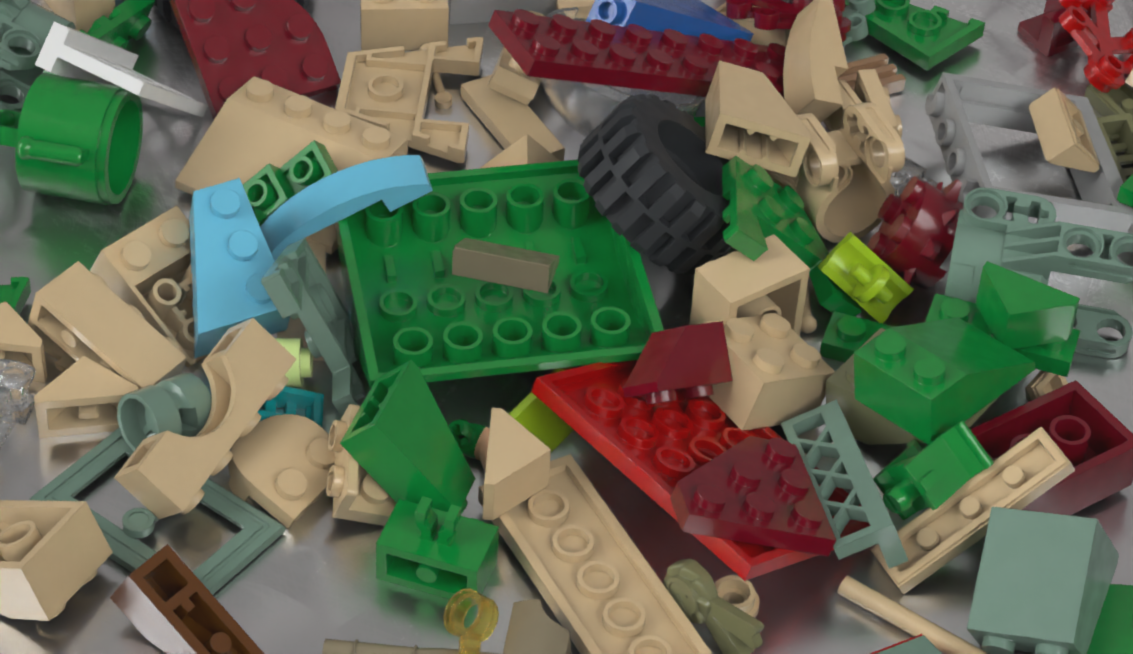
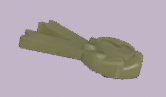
M683 559L668 567L667 574L663 580L664 586L690 622L706 624L723 654H751L754 652V649L763 645L760 632L764 629L765 625L720 598L713 578L696 560Z

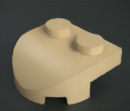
M294 414L277 415L258 422L250 433L243 438L238 437L230 448L233 457L228 463L230 474L228 484L232 493L246 502L252 498L289 529L326 492L328 474L331 466L335 465V451H329L328 449L329 433L313 420Z

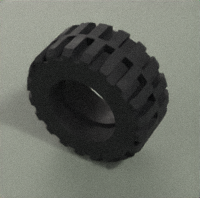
M639 94L629 96L583 140L577 160L579 162V176L585 180L583 186L587 194L595 200V207L600 214L606 216L619 236L623 235L630 242V246L638 253L643 252L649 257L651 262L659 267L666 266L670 272L694 275L695 268L704 265L708 261L723 257L732 248L723 238V231L730 226V222L727 224L723 220V210L730 205V199L726 200L723 197L722 167L730 160L706 153L705 126H700L688 112L679 110L674 103L667 99L661 101L656 95Z

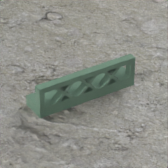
M837 399L782 422L781 425L788 442L796 444L836 537L833 548L838 560L878 544L889 569L909 561L894 523ZM825 424L826 426L816 441L797 437ZM822 456L837 459L830 471L814 469ZM836 487L852 490L844 503L828 501ZM850 519L868 522L870 525L843 538L840 537L841 532Z

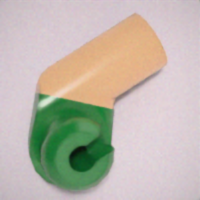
M465 419L454 420L449 424V428L463 455L481 461L485 471L490 428L469 423Z

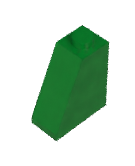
M409 360L375 380L340 444L396 503L398 499L419 504L423 496L432 499V507L434 509L448 512L452 504L461 507L462 514L468 505L466 497L476 478L419 367L412 360Z

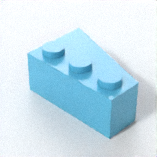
M240 178L193 191L189 222L195 359L209 354L230 327L254 318L270 334H275L287 330L290 316L284 319L281 317L261 283L262 277L275 261Z

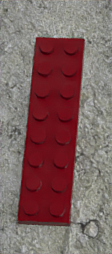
M516 9L514 12L494 10L488 24L493 33L529 77L706 97L720 60L763 72L784 98L783 67L786 47L778 43H770L767 46L753 44L742 38L729 41L718 39L709 34H700V36L684 35L673 29H665L664 32L653 31L636 24H629L627 27L615 26L599 19H592L591 22L577 21L561 14L547 17L535 15L523 9Z

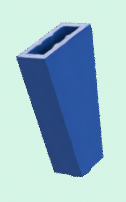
M595 0L586 19V22H591L592 19H599L610 25L627 27L629 24H636L647 30L664 32L665 29H673L684 35L691 36L709 34L718 39L734 41L736 38L751 41L754 35L751 31L700 0Z

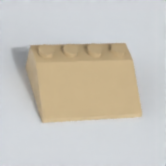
M254 76L226 100L176 178L175 188L193 195V191L240 178L243 185L269 163L278 168L282 167L314 140L325 145L337 170L340 171L371 160L407 155L408 138ZM335 223L306 237L309 240L326 246V252L332 254L338 248Z

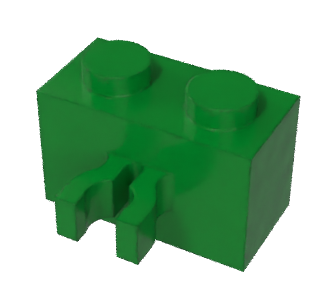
M422 496L419 504L398 499L376 542V579L477 607L498 561L499 526L488 524L478 519L461 516V507L451 504L448 512L434 509L432 507V499Z

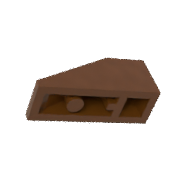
M168 544L128 575L110 597L139 632L166 654H264Z

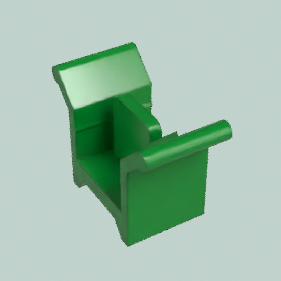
M962 420L941 433L924 449L916 439L911 440L907 444L908 448L879 472L873 480L884 494L883 502L892 513L898 514L902 520H905L918 511L930 507L932 510L937 509L967 481L992 466L994 462Z

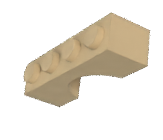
M254 318L230 327L201 364L208 378L212 397L210 414L202 430L195 437L182 436L167 430L143 439L114 479L159 520L178 513L182 515L189 513L203 498L205 492L201 487L210 475L218 474L232 459L233 453L230 451V448L238 437L243 438L258 424L261 419L258 411L265 401L276 397L287 385L289 379L285 374L296 361V358Z

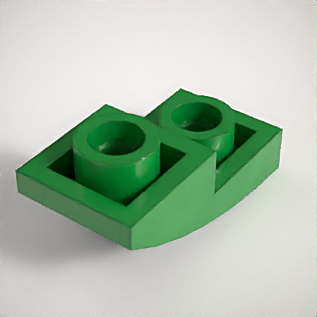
M315 140L282 167L278 168L270 163L243 184L259 226L261 227L268 217L291 197L313 183L338 172L325 145Z

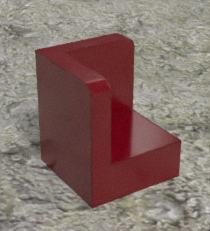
M1046 0L1043 14L1019 22L1017 31L1047 58L1079 46L1071 34L1059 22V16L1066 8L1058 0ZM1081 6L1083 10L1088 14V11L1083 6Z

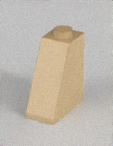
M719 60L705 99L706 153L729 160L738 156L751 166L757 164L763 169L796 178L811 140V133L763 72Z

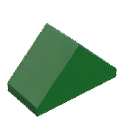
M987 261L982 269L976 305L993 337L1012 349L1067 341L1072 333L1080 298Z

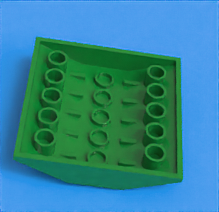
M578 159L428 173L433 191L391 212L383 200H380L335 223L343 288L357 357L370 388L377 378L409 360H412L419 367L426 382L585 366L597 362L614 363L639 359L651 334L663 331L664 328L640 253L630 246V242L623 235L619 236L611 227V222L606 216H602L595 207V200L587 194L583 186L585 180L579 176ZM464 238H470L558 255L560 259L548 293L452 275L453 249Z

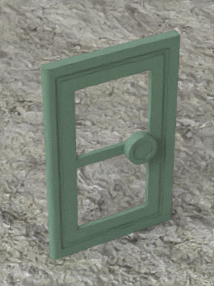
M118 428L29 499L35 501H78L74 496L125 455L130 457L134 451L125 442L120 428ZM208 478L201 487L205 493L200 503L242 529L193 571L196 577L213 595L285 532L286 527ZM133 508L127 511L122 518L123 529L90 509L113 552L109 558L130 572L136 570L157 553L136 539L147 537L154 531L155 522L159 519L150 510Z

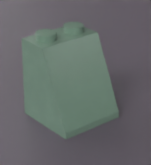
M1001 507L991 508L967 624V630L978 644L982 645V650L990 654H1014V650L1032 652L1034 654H1087L1119 558V553L1098 519Z

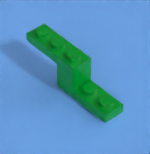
M935 293L925 322L959 317L993 337L976 303ZM833 311L821 342V357L845 363L880 328L887 330L894 326ZM1072 329L1071 336L1067 341L1014 350L1034 361L1035 369L1068 377L1081 330Z

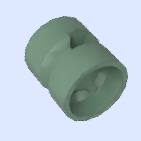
M181 373L162 380L155 386L149 385L127 393L121 397L117 406V420L122 436L132 451L136 450L143 439L167 430L182 436L195 437L208 420L212 397L203 381L192 373Z

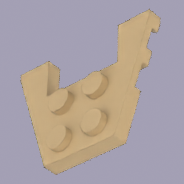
M484 37L467 38V45L447 47L446 41L430 42L428 50L405 52L403 46L348 52L335 109L408 138V147L456 163H464L469 138V123L424 118L433 73L479 76Z

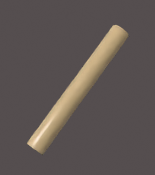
M846 576L838 588L837 593L840 596L914 637L923 634L944 654H987L982 649L850 576Z

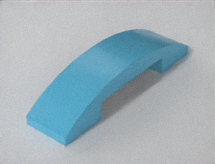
M402 155L371 160L340 170L306 187L282 204L268 217L260 228L272 257L276 261L288 245L304 239L380 200H383L391 212L433 191L424 161L420 155Z

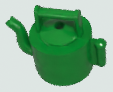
M43 73L31 85L22 111L0 110V145L15 147L16 173L23 190L101 205L118 204L124 199L136 172L142 143L143 111L138 95L117 85Z

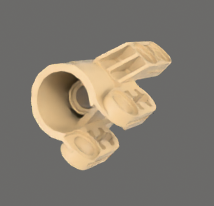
M838 80L843 106L823 121L830 132H826L812 113L797 114L798 118L811 133V140L796 178L766 170L775 183L783 188L790 186L799 194L804 202V210L813 226L823 238L832 243H839L850 231L857 238H861L883 221L878 218L880 207L890 194L895 193V189L890 182L891 174L902 170L905 164V148L897 131L874 102L862 103L845 80Z

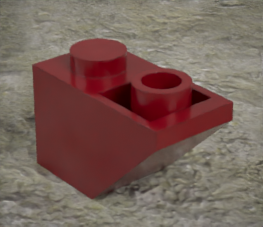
M723 321L686 325L652 333L623 387L624 397L645 395L647 405L677 400L676 391L683 390L684 399L714 395L713 385L733 381Z

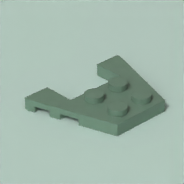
M304 238L288 245L262 277L261 283L283 319L290 316L293 320L300 318L306 328L304 336L310 352L315 358L322 356L332 372V403L342 418L349 404L359 405L357 400L365 397L363 383L351 364L358 361L350 316Z

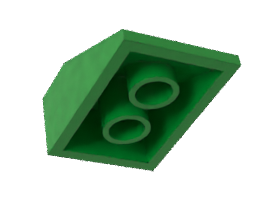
M959 317L890 327L854 352V395L857 401L929 445L941 433L962 420L964 422L1033 372L1035 370V362Z

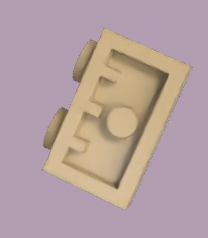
M349 404L341 420L333 421L328 438L329 451H335V465H332L326 484L327 496L333 497L332 517L385 526L396 502L340 444L361 407Z

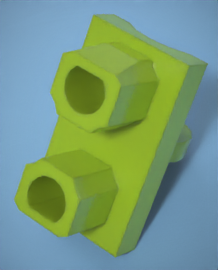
M851 231L818 266L824 274L882 324L895 306L914 290Z

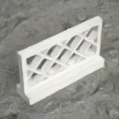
M57 22L53 23L35 63L36 66L60 76L117 85L138 96L202 118L208 108V105L132 70L139 55Z

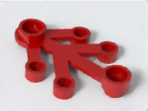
M1058 0L1066 8L1059 16L1060 24L1071 34L1088 57V64L1084 67V74L1088 81L1103 93H1109L1112 89H1119L1125 84V78L1129 76L1133 69V28L1123 37H1111L1108 13L1113 9L1112 3L1115 0ZM1081 6H1083L1088 11V14L1083 10ZM1113 54L1132 55L1126 61H1120Z

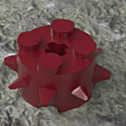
M914 176L907 183L899 197L890 194L880 207L878 218L883 220L879 231L868 242L867 247L909 285L914 283L923 289H928L934 286L947 273L940 266L950 254L954 245L959 211L963 208V203L958 201L962 182L956 179L943 189V182H939L934 187Z

